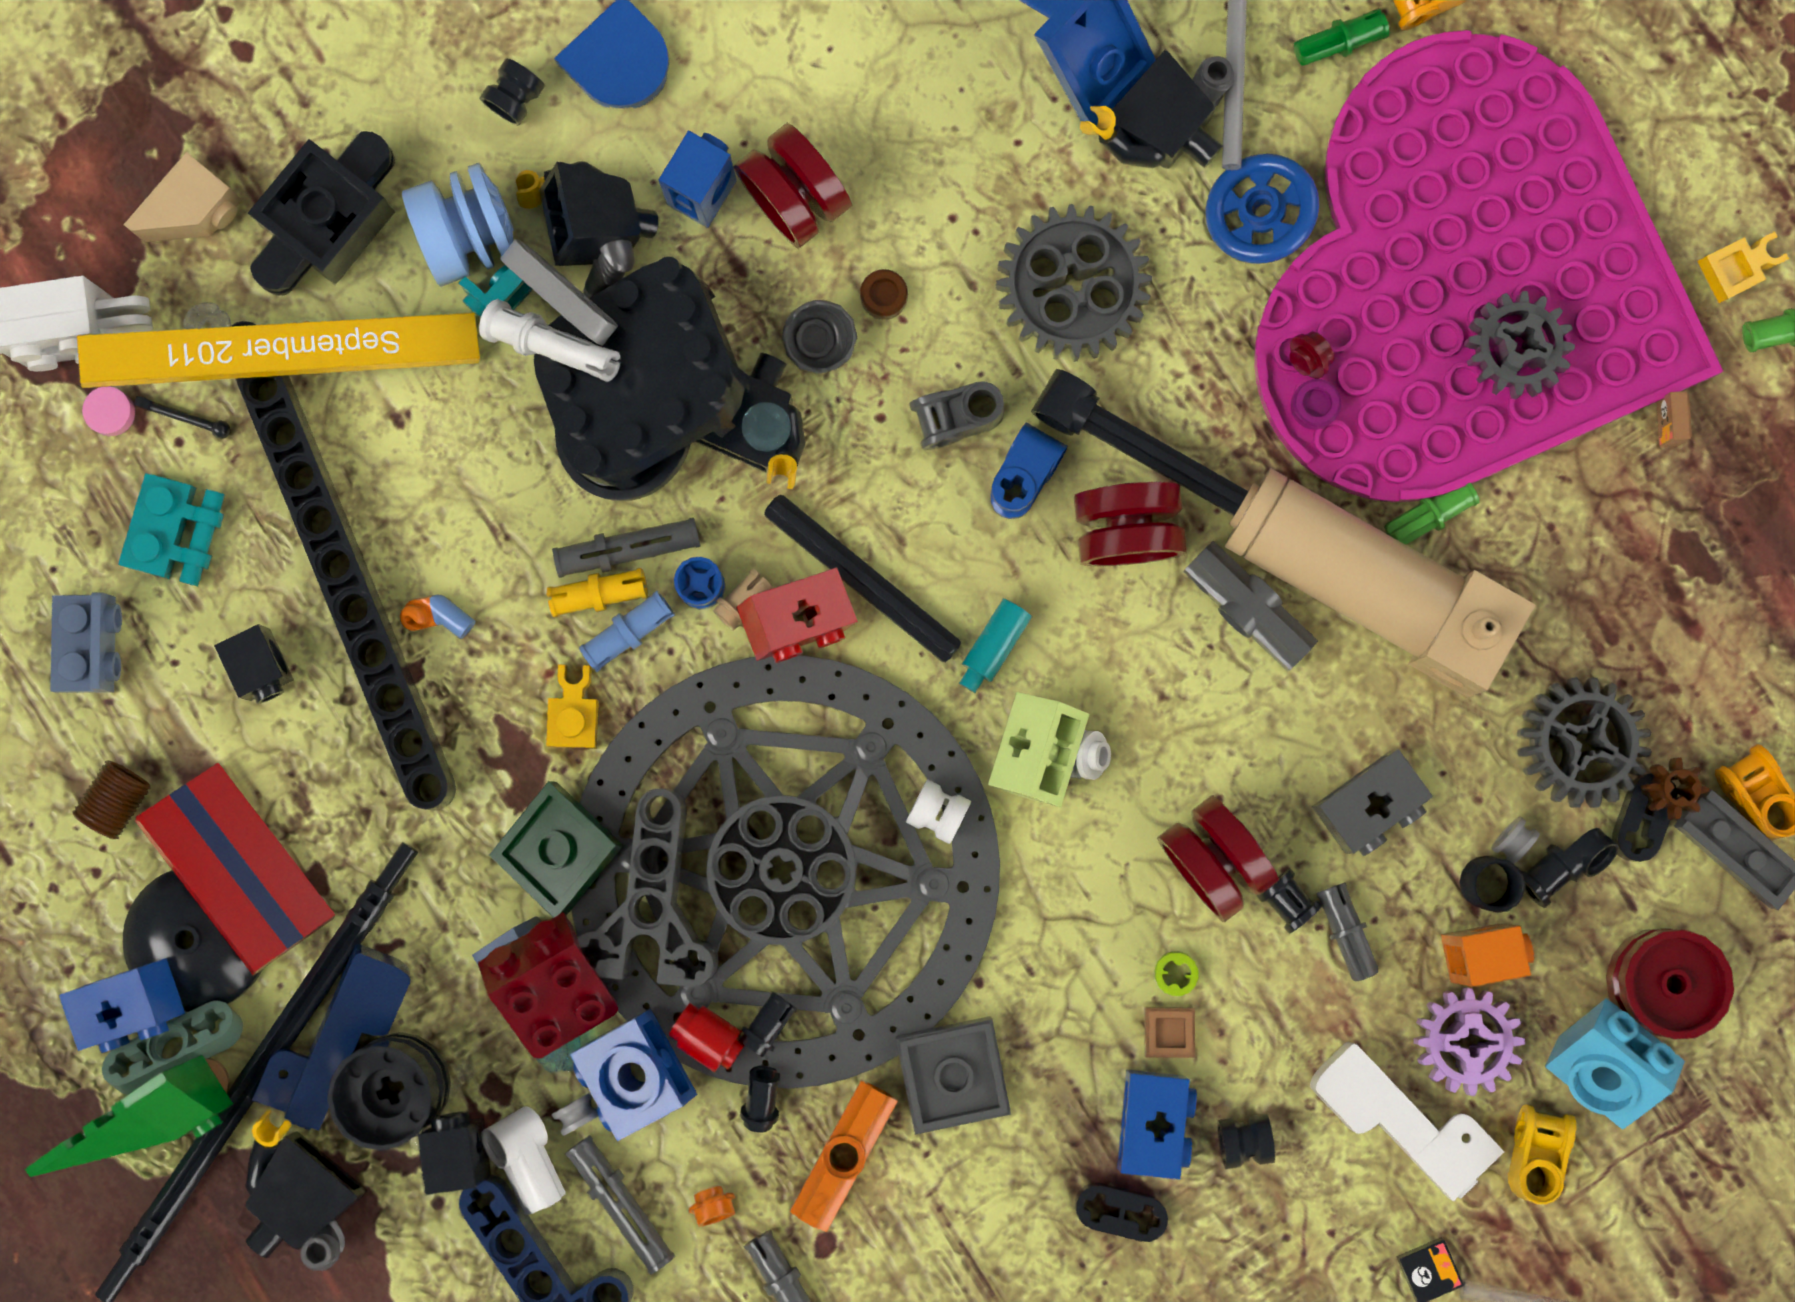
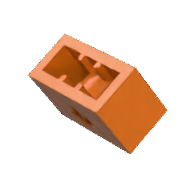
M1493 924L1441 934L1451 983L1474 987L1531 976L1529 963L1534 962V950L1529 935L1527 933L1522 934L1521 926Z

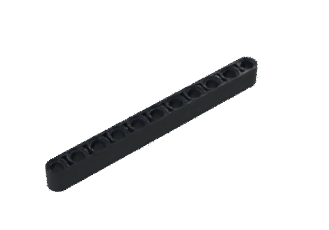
M241 321L234 323L230 327L251 326L256 324H254L253 322ZM289 375L236 378L239 390L403 792L410 804L416 808L433 811L443 809L455 797V780ZM275 380L277 382L276 394L267 401H260L258 393L262 384ZM285 424H294V438L285 445H278L276 435L280 427ZM311 467L313 470V480L310 485L304 489H296L294 486L296 473L302 468ZM320 511H329L332 519L329 528L323 533L315 534L311 525L314 516ZM346 554L350 562L348 571L341 577L333 578L329 570L331 561L338 555ZM364 598L368 606L367 614L359 622L352 623L347 614L348 606L355 599ZM382 642L386 649L384 661L376 667H369L365 658L366 650L373 643ZM399 686L404 692V702L398 710L389 712L384 706V694L391 687ZM416 730L422 736V748L416 755L408 757L402 750V739L408 732ZM428 775H435L441 783V791L436 799L427 802L420 795V783Z

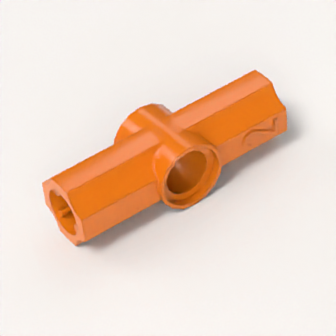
M862 1079L860 1080L831 1136L825 1142V1146L792 1205L790 1213L808 1225L826 1233L828 1232L857 1176L863 1170L870 1152L899 1101L898 1099L877 1086ZM839 1143L851 1144L858 1153V1160L849 1168L838 1167L831 1159V1149Z

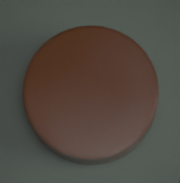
M876 270L870 273L862 282L860 288L861 303L864 310L872 317L881 320L892 319L898 316L907 304V285L904 279L892 270Z

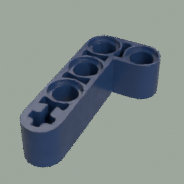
M490 1175L476 1188L462 1191L459 1198V1209L462 1216L520 1302H601L597 1295V1287L602 1283L616 1285L621 1292V1302H631L634 1295V1285L631 1278L624 1271L617 1268H607L577 1288L529 1215L524 1213L518 1199L508 1184L502 1178ZM491 1191L495 1199L490 1203V1207L487 1205L480 1209L475 1200L480 1197V1193L485 1194ZM506 1211L509 1217L502 1220L492 1230L489 1223ZM514 1229L522 1234L524 1238L523 1251L513 1253L503 1246L501 1242L503 1230ZM534 1270L546 1272L552 1280L551 1292L542 1294L535 1292L529 1283L530 1272Z

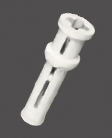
M496 299L487 305L481 316L479 325L481 337L492 343L500 340L510 344L519 354L525 356L536 353L577 370L587 372L606 382L611 381L619 370L620 362H617V360L620 359V354L618 352L554 329L547 325L541 315L536 313L522 314L512 310L507 302Z

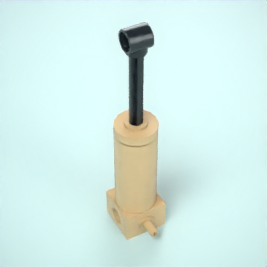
M1060 369L1054 371L1031 410L1032 414L1040 421L1070 436L1074 433L1079 435L1084 430L1233 515L1229 525L1234 528L1224 547L1240 556L1244 555L1243 558L1411 653L1413 656L1408 663L1410 666L1468 698L1488 691L1536 606L1534 603L1476 570L1464 577L1459 576L1295 481L1287 480L1288 477L1272 468L1268 470L1259 486L1253 483L1247 491L1098 406L1097 403L1100 398L1096 396V390L1077 376Z

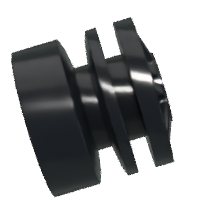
M397 1032L380 1036L344 1059L333 1074L327 1098L332 1120L344 1137L362 1148L383 1151L401 1147L431 1124L430 1120L438 1119L448 1103L451 1087L448 1065L436 1046L418 1035ZM392 1081H401L405 1089L401 1092L400 1090L391 1092L388 1084Z

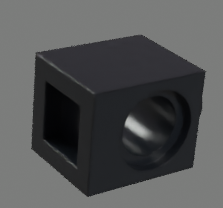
M257 624L214 645L238 698L248 701L255 699L257 704L265 703L283 694L282 686L294 681L270 628Z

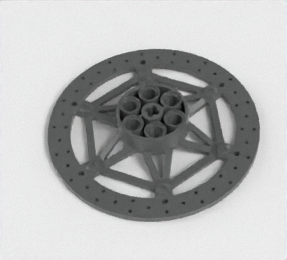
M798 655L789 660L775 663L773 656L759 661L755 657L720 664L694 674L670 687L644 706L612 740L593 769L581 796L580 804L596 820L601 816L603 821L600 824L624 846L593 882L596 884V887L592 889L590 886L571 909L576 934L579 937L588 931L598 929L608 919V913L613 914L619 908L615 876L618 872L629 873L633 839L620 836V830L628 806L636 789L658 758L679 738L693 728L700 727L708 743L674 790L685 801L712 762L718 761L726 821L717 833L684 839L682 854L710 849L707 860V877L681 868L679 882L711 894L717 912L706 942L712 945L717 953L728 924L751 940L717 968L716 973L711 979L696 987L680 986L674 996H669L657 984L633 948L630 975L622 980L600 977L616 1000L618 1012L628 1021L648 1010L644 1007V1004L649 1003V1009L651 1008L664 1034L667 1035L668 1041L680 1063L706 1075L742 1085H749V1071L753 1067L762 1066V1061L765 1059L769 1063L767 1066L775 1068L777 1073L781 1074L778 1088L792 1089L820 1086L845 1080L872 1070L898 1056L895 1036L933 1028L943 1019L962 995L976 972L987 947L995 920L1000 881L997 832L989 801L968 756L949 730L911 695L879 676L861 668L830 659ZM771 665V670L767 671L765 669L766 666ZM840 671L842 675L840 677H836L835 673ZM801 677L806 679L804 683L799 681ZM736 682L740 684L738 688H734ZM699 683H703L702 688H698ZM773 689V694L769 695L767 691ZM865 694L870 696L868 700L863 699ZM834 695L835 699L829 700V696ZM777 701L804 702L843 711L865 721L866 725L856 740L738 729L732 711L736 708L758 703ZM903 701L905 706L900 707L899 702ZM708 702H713L716 705V709L712 713L705 711V705ZM675 710H679L678 716H674ZM887 718L892 719L894 722V726L889 730L884 729L882 726L883 720ZM644 722L645 727L641 729L639 725ZM920 732L924 735L921 739L917 737V734ZM660 739L662 744L657 746L656 742ZM748 745L833 752L842 753L845 755V758L800 795L792 797L784 796L746 748ZM895 745H899L908 754L928 780L940 785L942 792L950 796L958 794L971 801L961 822V827L958 828L951 841L954 863L952 868L933 867L915 827L906 823L909 814L883 760ZM953 751L955 756L949 757L948 753ZM628 756H631L632 760L628 763L626 759ZM733 758L737 760L764 793V798L752 801L741 808L738 802ZM929 765L935 766V770L930 771L928 769ZM856 769L838 817L832 816L816 804V800ZM871 775L876 777L915 862L912 867L851 844L847 834ZM600 780L604 781L602 786L598 784ZM956 787L961 788L960 793L955 792ZM622 790L625 791V795H624V796H621V795H620V792H621ZM669 799L666 800L653 818L659 824L664 825L673 817L674 806ZM942 804V806H941L942 811H944V809H945V807H946V806L943 805V804ZM760 811L770 813L775 819L776 824L773 834L763 840L756 839L749 831V820L755 813ZM979 815H983V822L978 820ZM807 816L820 818L825 826L823 838L815 844L802 842L797 834L799 822ZM654 845L646 852L645 864L652 872L661 873L668 865V862L663 861L662 857H667L668 855L662 847ZM731 851L742 854L747 864L745 873L737 880L726 878L720 869L721 859ZM972 852H978V857H972ZM780 856L784 862L793 861L796 871L790 873L792 881L788 884H784L781 878L772 880L770 877L769 869L775 867L772 861L776 857ZM829 860L838 861L845 870V880L836 889H828L822 886L817 876L819 867L822 863ZM859 863L905 879L907 883L856 891V868ZM960 881L968 883L969 888L967 892L961 893L958 891L957 884ZM985 886L990 887V891L987 893L984 892ZM645 895L654 917L658 921L663 912L662 903L656 896ZM750 896L761 898L767 906L765 920L758 925L747 923L740 913L742 902ZM909 897L911 902L858 978L851 980L840 916L844 910L849 907ZM797 901H807L816 909V921L808 929H798L790 921V908ZM929 901L948 903L950 908L943 931L923 969L896 999L875 1015H870L861 999L865 995L864 993ZM967 918L972 919L971 924L966 923ZM585 919H588V920H589V924H588V925H585V923H584V920H585ZM823 932L828 934L836 983L828 977L802 946L804 941ZM599 940L586 948V953L594 956V964H597L598 960L614 955V953L609 954L607 950L600 949ZM945 944H948L950 946V949L948 951H945L943 949V946ZM767 945H783L820 988L822 995L809 996L775 993L798 1010L830 1013L837 1028L835 1033L812 1039L775 1040L772 1044L775 1047L774 1051L768 1050L764 1057L759 1056L744 1046L731 1066L732 1071H727L721 1065L715 1073L676 1047L678 1042L668 1035L676 1023L674 1020L675 1013H682L689 1003H692L699 1009L703 1005L708 1008L711 1002L763 1006L770 997L771 992L725 988L723 982ZM971 955L972 959L970 961H966L965 956ZM689 956L677 960V962H683V965L690 966L691 975L694 976L698 970L706 967V962L701 960L698 965H693ZM634 970L638 971V976L633 975ZM940 978L944 980L942 985L937 983V980ZM615 983L618 985L617 990L613 989ZM910 995L914 998L912 1002L907 1001V997ZM929 1013L931 1017L930 1019H925L924 1015ZM891 1026L896 1027L895 1032L890 1031ZM856 1029L864 1031L865 1036L862 1040H856L853 1037V1032ZM797 1047L801 1049L799 1054L795 1052ZM834 1054L835 1059L830 1060L829 1055ZM867 1054L872 1055L871 1060L866 1059ZM801 1072L803 1077L798 1078L797 1073Z

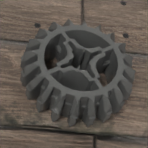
M1577 677L1567 680L1566 690L1559 683L1550 685L1548 687L1550 698L1543 694L1536 695L1533 698L1535 706L1541 713L1534 710H1526L1522 714L1525 721L1531 723L1533 727L1518 729L1517 736L1521 739H1530V746L1518 749L1517 754L1519 757L1532 756L1534 762L1527 765L1523 772L1525 775L1540 772L1542 776L1536 781L1535 788L1538 791H1544L1553 784L1550 799L1553 802H1561L1568 794V803L1571 808H1580L1584 798L1590 808L1600 807L1602 796L1609 803L1618 801L1620 798L1617 787L1626 792L1632 791L1635 788L1634 782L1628 773L1641 776L1646 772V768L1636 762V758L1649 757L1652 753L1648 747L1639 746V739L1651 736L1650 729L1637 730L1635 722L1645 717V713L1642 710L1631 713L1626 710L1633 701V697L1629 694L1615 700L1617 685L1613 683L1607 684L1600 692L1598 678H1588L1584 687ZM1573 703L1593 706L1590 714L1583 716L1577 726L1569 722L1561 723L1555 720L1564 708ZM1609 719L1617 732L1618 747L1610 743L1606 737V727ZM1588 734L1586 742L1594 750L1580 752L1582 744L1576 740L1575 736ZM1549 738L1556 741L1562 749V759L1559 764L1562 770L1557 767L1551 756ZM1591 760L1598 763L1606 762L1612 765V768L1595 782L1583 783L1575 780L1578 772L1585 770Z

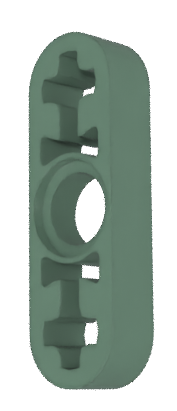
M212 1001L167 1022L169 1030L144 1040H140L138 1036L130 1040L129 1044L111 1050L103 1061L102 1075L105 1081L119 1092L130 1094L161 1072L200 1055H203L206 1060L232 1047L242 1034V1019L224 1002ZM221 1018L223 1021L219 1023L220 1031L215 1034L211 1033L216 1028L215 1021ZM196 1030L198 1033L193 1035L192 1031ZM182 1037L183 1046L179 1053L172 1058L164 1059L162 1051L165 1044L172 1038ZM131 1061L134 1062V1064H132L129 1067L130 1074L126 1077H123L122 1075L127 1072L126 1064H128ZM153 1061V1064L150 1066L148 1062Z

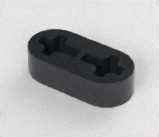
M1652 773L1638 776L1633 780L1635 788L1632 791H1627L1612 832V840L1619 846L1617 855L1626 861L1642 862L1653 858L1661 848L1671 820L1667 815L1668 808L1665 807L1653 811L1649 809L1648 814L1644 813L1648 804V797L1642 794L1641 786L1651 783L1654 778ZM1671 780L1674 789L1670 792L1672 798L1678 797L1676 785ZM1641 821H1645L1641 837L1647 840V846L1645 848H1636L1633 853L1631 851L1632 843L1625 840L1627 832H1636Z
M1090 1183L1078 1191L1075 1198V1211L1079 1220L1092 1230L1136 1241L1151 1242L1162 1236L1168 1226V1215L1165 1207L1157 1198L1148 1194L1103 1183ZM1096 1193L1104 1194V1202L1107 1205L1118 1208L1117 1215L1101 1212L1098 1219H1092L1090 1210L1084 1207L1085 1200H1094ZM1144 1205H1150L1151 1212L1154 1216L1158 1217L1157 1224H1148L1146 1231L1139 1230V1224L1136 1220L1124 1217L1125 1210L1142 1212Z

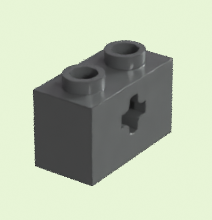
M1396 749L1387 752L1314 804L1312 808L1345 854H1354L1359 850L1365 856L1387 841L1383 833L1399 822L1401 827L1404 828L1427 812L1423 804L1433 798V796L1401 751ZM1367 796L1371 798L1382 797L1385 801L1379 807L1381 816L1379 814L1368 815L1365 809L1371 804Z

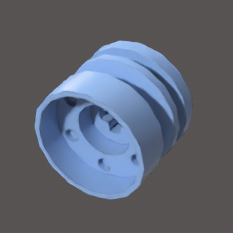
M480 163L468 166L473 189H466L457 171L450 173V185L453 196L444 199L439 188L432 180L402 191V198L414 234L427 265L440 287L461 280L464 276H470L468 253L475 251L484 266L490 269L494 267V261L489 245L496 243L502 256L513 242L514 228L498 187L486 175Z

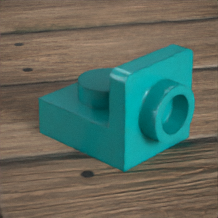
M506 265L502 266L492 276L489 282L490 289L486 293L480 290L466 276L459 282V285L467 294L462 301L480 318L487 305L493 300L505 301L512 310H515L533 290Z

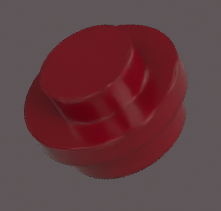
M1311 331L1308 334H1298L1290 341V361L1300 374L1320 379L1328 373L1329 366L1334 362V352L1322 335Z

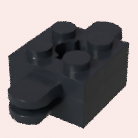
M368 131L358 133L337 159L308 139L250 209L248 214L273 236L254 258L250 266L253 278L264 290L273 295L285 296L295 288L311 267L336 285L395 213L393 208L382 195L375 191L395 164L393 151L380 135Z

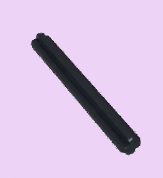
M778 495L769 503L764 515L770 522L829 570L837 568L842 581L941 662H947L957 652L961 645L959 638L784 495Z

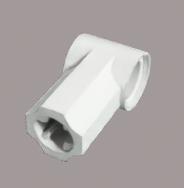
M524 1106L482 1131V1143L487 1155L497 1167L504 1169L525 1214H533L548 1208L561 1200V1197L566 1194L544 1147L548 1140L547 1131L541 1118L533 1109Z

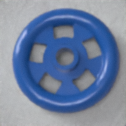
M1276 154L1252 155L1242 159L1240 169L1225 170L1213 184L1206 203V224L1216 245L1230 257L1252 264L1278 261L1294 253L1311 235L1319 214V194L1311 175L1294 160ZM1275 174L1291 182L1282 194L1278 189L1268 186ZM1249 177L1256 186L1250 188L1242 198H1238L1232 190L1242 180ZM1287 205L1300 207V212L1294 225L1282 223L1286 215ZM1259 206H1271V210L1267 215L1263 217L1255 215ZM1238 211L1243 227L1230 231L1225 221V215ZM1273 230V242L1253 244L1254 232L1266 233Z

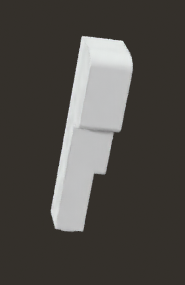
M1345 1042L1320 1066L1311 1079V1089L1350 1130L1361 1134L1371 1130L1378 1124L1445 1196L1452 1201L1457 1197L1461 1199L1478 1183L1476 1179L1504 1153L1503 1149L1469 1115L1456 1114L1437 1130L1367 1054L1354 1043ZM1468 1133L1470 1136L1468 1142L1462 1141V1135Z

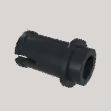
M772 991L748 1028L742 1027L741 1030L744 1034L739 1041L759 1056L764 1057L768 1050L774 1051L773 1042L793 1013H796L798 1009Z
M756 1066L749 1071L747 1102L741 1107L740 1117L744 1121V1126L753 1132H767L778 1121L779 1111L775 1104L781 1074L777 1073V1070L770 1066Z

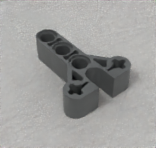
M668 788L652 789L640 798L636 810L627 898L598 929L588 931L577 938L583 954L599 977L621 980L630 975L634 941L639 935L643 934L654 938L660 948L657 984L696 987L711 979L717 971L719 960L715 948L708 942L698 938L677 904L687 807L683 797L675 790ZM660 796L668 798L674 806L672 819L664 825L653 820L650 813L652 802ZM654 845L662 847L668 855V865L661 873L652 872L645 864L646 852ZM645 895L656 896L662 903L663 912L660 919L656 922L647 921L640 913V901ZM599 940V948L607 950L608 953H614V955L598 960L597 964H594V956L587 954L586 948ZM693 950L698 951V960L706 962V967L698 970L695 976L691 975L690 966L683 965V962H677L679 959L692 955Z

